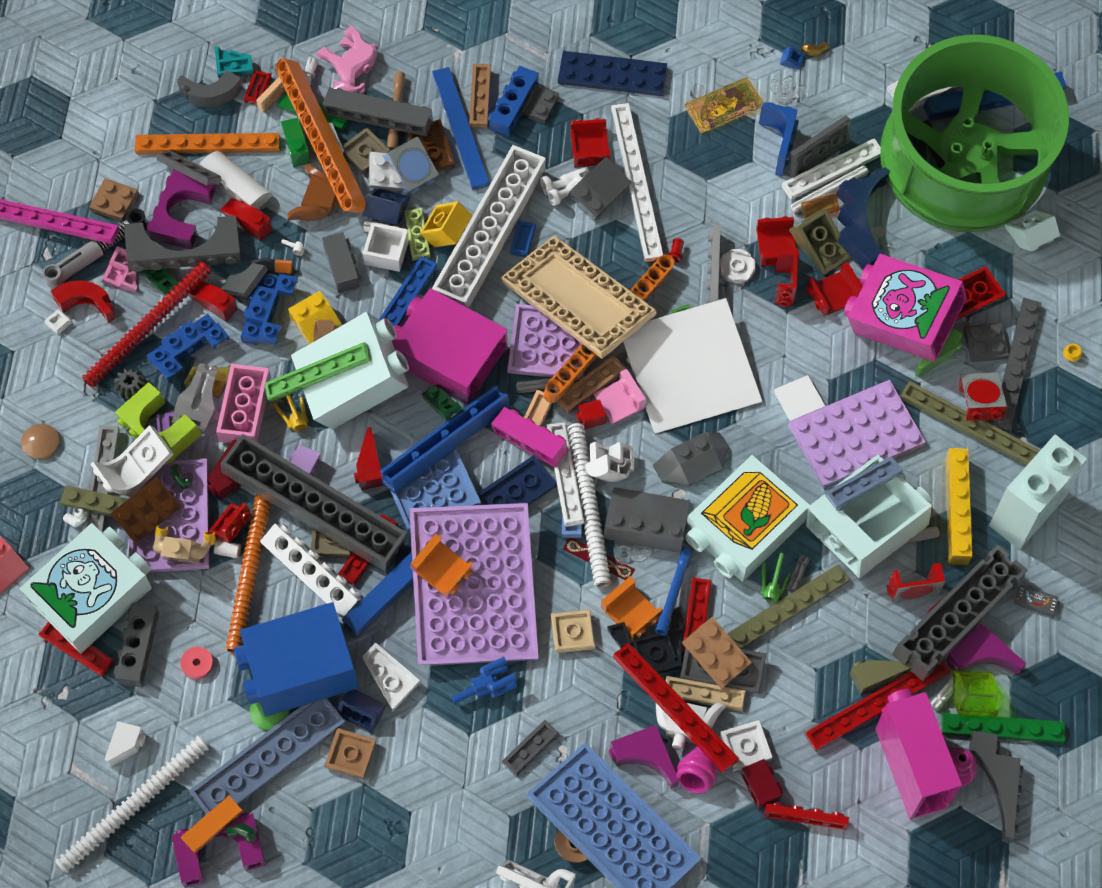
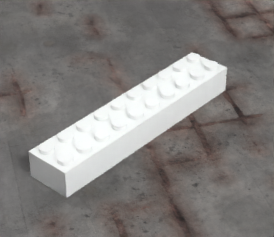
M512 145L432 287L433 290L467 308L471 306L546 170V158Z

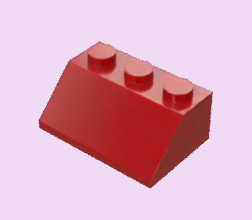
M987 266L957 279L963 281L967 300L957 319L1006 296Z

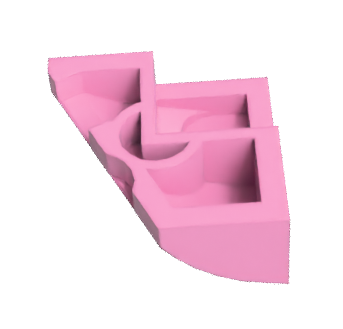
M117 246L101 282L115 288L136 292V272L128 271L127 252L125 249Z

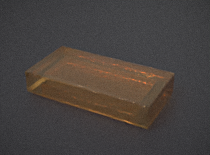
M835 192L801 203L804 219L819 210L827 209L829 214L840 210Z

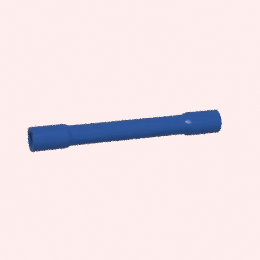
M684 547L681 550L665 606L655 630L659 635H667L679 591L693 554V550Z

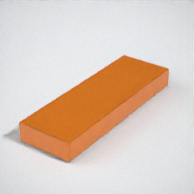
M227 796L183 834L181 839L195 854L243 813V810L230 796Z

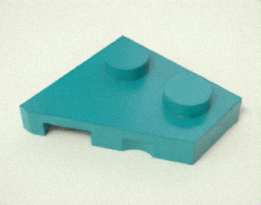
M214 46L218 78H221L226 70L237 76L253 74L251 55L240 54L233 50L228 52L221 50L219 46Z

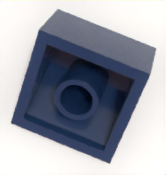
M373 189L365 197L366 207L362 216L367 217L370 221H383L389 226L397 225L403 219L410 196L384 189Z

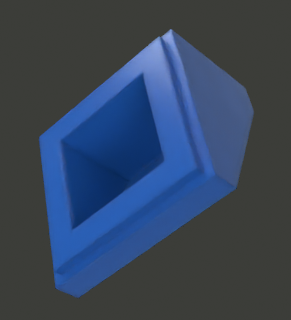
M790 46L783 51L780 64L800 69L805 54Z

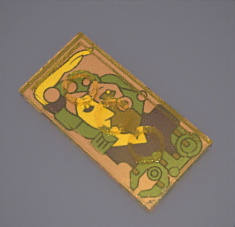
M745 77L685 103L684 107L702 134L760 109L763 101L749 79Z

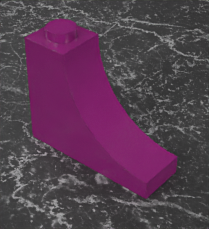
M982 623L949 654L946 660L949 667L960 674L973 666L994 664L1005 667L1018 676L1026 666V663Z
M656 725L610 742L608 753L611 760H615L617 766L632 763L645 765L658 772L666 780L670 789L678 786L679 779L676 776L675 769Z

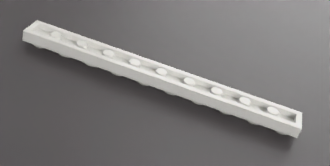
M629 103L612 105L611 112L625 175L632 181L628 188L645 262L657 261L663 255L630 106Z

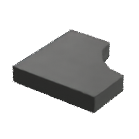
M252 263L243 272L230 275L221 289L231 295L248 297L268 269L265 265Z

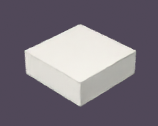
M59 309L44 321L57 335L72 324L71 320Z

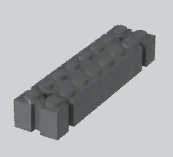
M997 544L988 553L985 560L982 559L912 629L910 635L907 634L897 644L892 655L904 665L907 662L913 666L911 671L924 681L933 672L936 665L939 666L1002 602L1010 590H1013L1023 580L1028 569L1017 560L1011 562L1008 559L1010 554Z

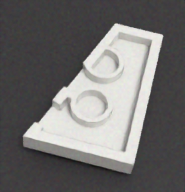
M377 643L362 656L365 665L392 711L420 684V680Z

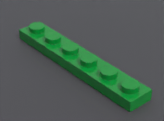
M942 713L941 715L942 735L970 737L973 731L996 734L998 739L1049 743L1065 742V722L951 713Z

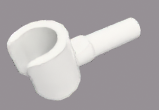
M285 239L281 240L282 244L293 248L295 255H303L305 249L301 242L292 243Z

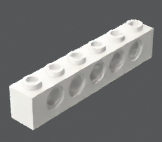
M274 524L260 542L326 603L333 602L336 612L344 618L362 600L360 598L361 593L353 587H348L346 579L338 574L336 576L332 572L333 568L326 562L322 563L318 559L320 556L312 549L308 550L305 547L306 543L301 538H295L288 526L285 524ZM288 540V547L284 549L283 543ZM301 552L302 559L298 562L297 555ZM315 565L316 571L312 575L310 570L311 567ZM326 578H329L330 584L328 587H325L324 581ZM342 590L344 596L339 600L338 594Z

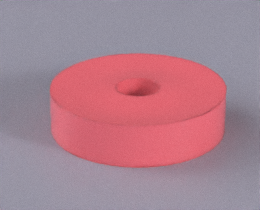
M192 647L182 655L180 664L188 678L199 680L211 673L214 661L207 649ZM200 661V664L195 666L194 662Z

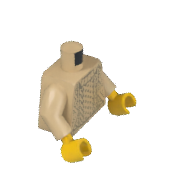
M157 525L153 550L155 553L161 554L164 560L200 564V559L204 558L211 545L216 543L215 532L211 535H208L207 531L204 532V541L200 544L193 540L167 537L168 527L160 529L159 525Z

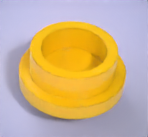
M1074 343L1069 344L1064 348L1063 356L1070 362H1076L1082 357L1081 347Z

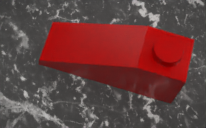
M231 198L220 209V212L225 216H236L237 225L260 242L273 230L271 219L257 208L234 198Z
M206 282L199 283L200 286L195 287V291H191V294L188 296L227 322L238 310L236 299L221 288Z
M367 427L356 463L357 472L354 473L355 483L360 484L361 490L384 486L371 427Z

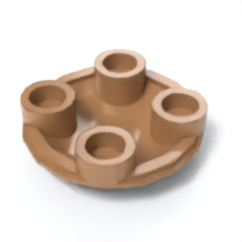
M47 424L31 426L24 432L21 439L24 453L32 458L49 459L53 456L59 445L58 432Z

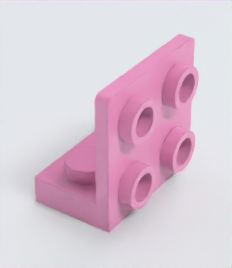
M627 369L620 372V380L594 393L595 399L601 400L606 417L612 425L645 409L646 398Z

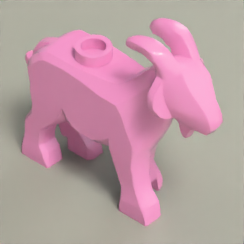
M350 26L344 31V35L347 37L340 41V46L351 49L341 57L336 55L331 49L327 50L323 47L317 52V57L330 62L341 79L340 82L333 80L334 86L332 88H341L345 91L364 94L366 91L364 89L365 83L355 87V78L371 70L377 56L376 45L366 43L356 28Z

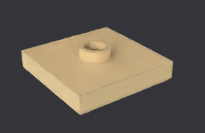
M590 609L551 614L555 653L595 649Z

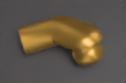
M826 42L821 43L819 46L808 43L802 46V51L812 57H818L829 49Z

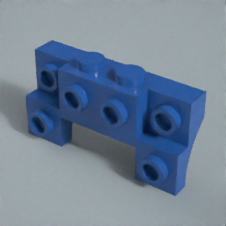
M265 274L262 277L259 286L256 285L255 291H252L250 294L249 308L246 307L244 311L246 322L240 336L242 342L249 344H277V338L282 327L281 325L273 324L272 320L280 300L279 295L293 297L298 277L280 274L279 277Z
M206 314L195 323L191 320L181 325L174 333L165 336L161 341L162 345L146 356L152 366L167 381H170V377L179 371H184L180 363L206 346L207 342L216 349L218 344L230 338L219 323H216L209 314Z

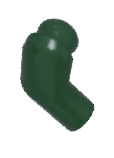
M178 464L171 465L170 470L173 480L181 489L192 487L190 477L183 479L180 466Z
M246 824L226 828L228 838L241 835L245 837L247 843L254 842L257 838L255 829Z

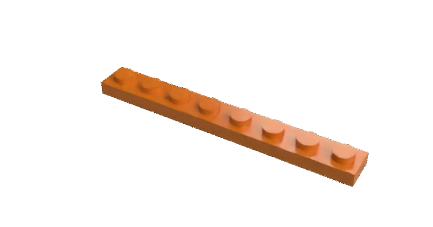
M280 134L136 135L135 153L159 154L167 151L174 153H212L215 151H220L221 153L280 152Z

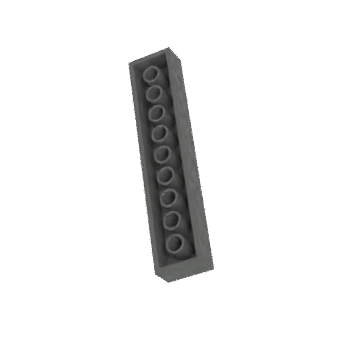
M244 434L240 436L220 463L221 472L385 572L407 541V532Z

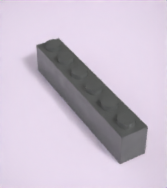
M329 87L322 104L325 115L426 137L433 121L432 109L425 106H415L406 102L401 103L392 99L378 98L374 95L369 96L358 92L345 91L341 88Z

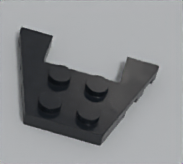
M681 606L674 608L669 630L665 636L653 634L630 640L625 622L607 626L608 633L620 649L629 643L658 674L681 668Z

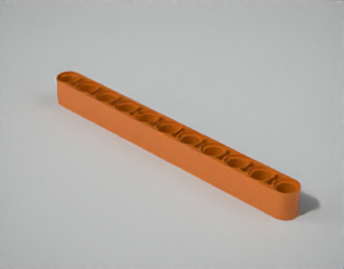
M280 58L276 64V71L342 209L348 212L362 213L366 207L365 199L300 64L294 60Z
M666 254L660 256L630 291L646 302L670 275L674 266V259ZM581 344L548 381L543 393L544 399L549 403L557 402L598 355ZM584 351H588V352H590L591 354H590V355L585 354ZM572 364H577L580 367H574ZM549 390H555L557 393H552Z

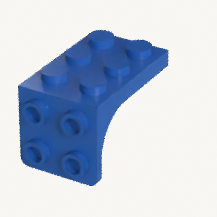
M763 102L759 124L776 129L783 138L775 175L782 176L783 171L788 169L790 152L793 150V143L797 134L799 120H796L798 109L776 105L771 102Z

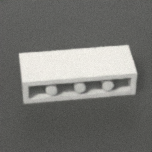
M220 151L212 152L199 163L200 166L220 175V182L215 184L238 201L259 209L273 196L271 192Z

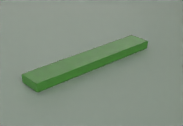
M362 342L264 383L268 401H275L370 362L371 358L367 343Z

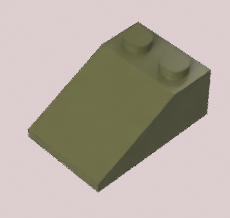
M827 209L815 212L789 229L797 245L822 275H825L852 257L838 243L841 234Z

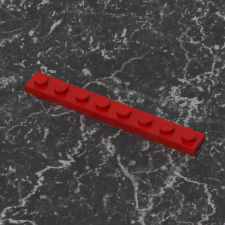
M629 643L613 654L616 662L722 773L738 762L739 757Z
M943 661L939 666L936 665L933 672L924 681L911 671L808 730L804 735L816 752L880 715L882 709L889 703L887 697L892 693L903 689H911L914 695L949 675L951 670Z

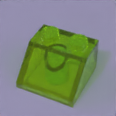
M954 670L953 703L958 715L997 717L1003 696L993 673Z

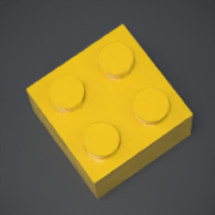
M459 201L436 205L420 235L433 247L457 244L473 215Z

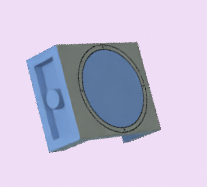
M419 137L406 142L383 156L386 162H392L406 188L402 191L404 194L410 192L412 195L421 190L419 186L423 184L428 186L434 183V178L439 175Z

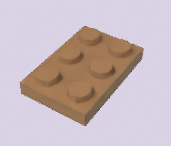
M713 617L682 642L721 689L752 663Z

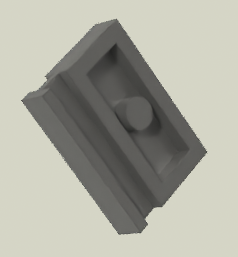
M535 85L521 111V116L525 115L529 119L546 124L559 99V93Z

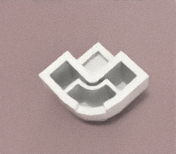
M597 442L591 443V462L585 464L586 471L589 475L607 482H618L627 478L634 471L633 447L621 442L610 447Z

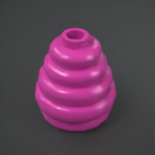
M696 747L679 762L676 776L679 779L678 783L685 790L702 794L710 790L715 784L718 770L717 766Z
M949 748L948 750L962 787L970 784L976 777L978 770L976 758L966 748Z

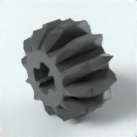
M132 367L130 371H127L124 368V373L118 372V378L114 379V388L121 398L126 397L129 400L146 385L147 380L140 370L135 371Z

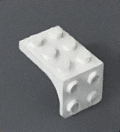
M149 426L119 457L104 463L93 461L91 466L94 469V474L103 481V486L107 491L131 497L174 454L153 426Z

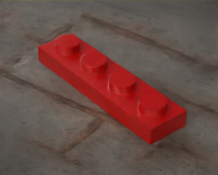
M778 802L766 804L764 817L840 830H846L849 823V817L844 816L840 812L828 814L820 809L803 810L801 806L785 807Z

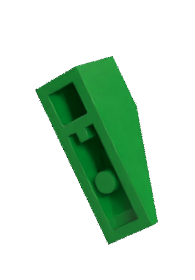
M298 117L281 121L293 167L310 163L308 148Z

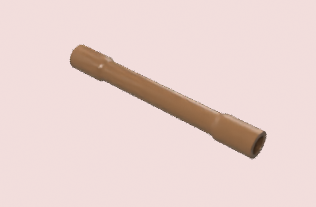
M403 72L395 73L393 100L401 103L405 84V73ZM389 130L387 147L390 151L398 147V130Z

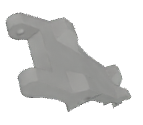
M206 363L199 364L192 383L178 396L172 424L185 414L192 421L200 423L198 428L202 434L204 433L214 411L212 388L217 369L214 366Z

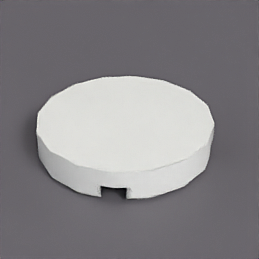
M732 249L722 255L719 261V272L726 281L733 284H742L753 277L755 273V260L747 251Z

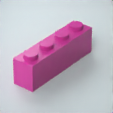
M504 407L491 424L494 434L555 468L569 451L564 437L552 434L548 428L536 425L532 419H525L513 409L509 410Z

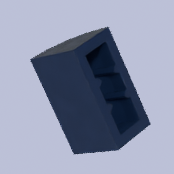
M354 689L348 691L342 697L337 712L343 719L373 732L387 704Z

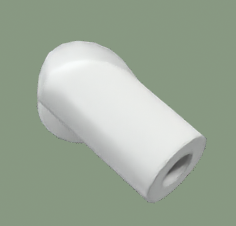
M78 509L79 513L75 512L74 515L67 513L64 515L63 520L73 527H78L87 520V513L83 509Z

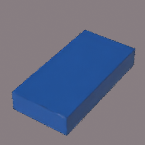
M518 220L510 255L525 258L529 255L536 224Z

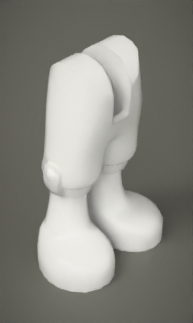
M587 167L577 169L562 175L560 180L553 182L548 176H542L540 178L541 187L545 196H548L550 204L553 206L559 205L561 200L568 196L569 191L590 172Z

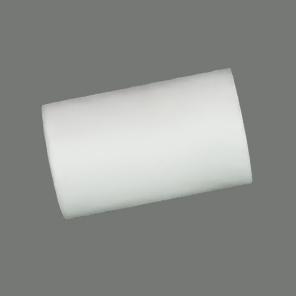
M221 540L216 541L214 554L239 558L241 544L227 543Z

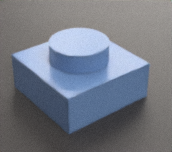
M562 517V538H581V525L565 527Z

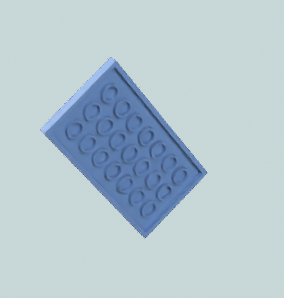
M586 742L526 795L616 888H672L702 859Z

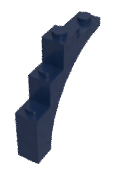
M886 167L881 170H875L867 178L863 177L858 181L853 177L839 185L837 197L844 204L840 207L837 219L845 227L840 231L841 235L838 243L863 269L867 264L874 265L879 254L884 255L869 229L867 203L871 195L887 182L888 173L891 171Z

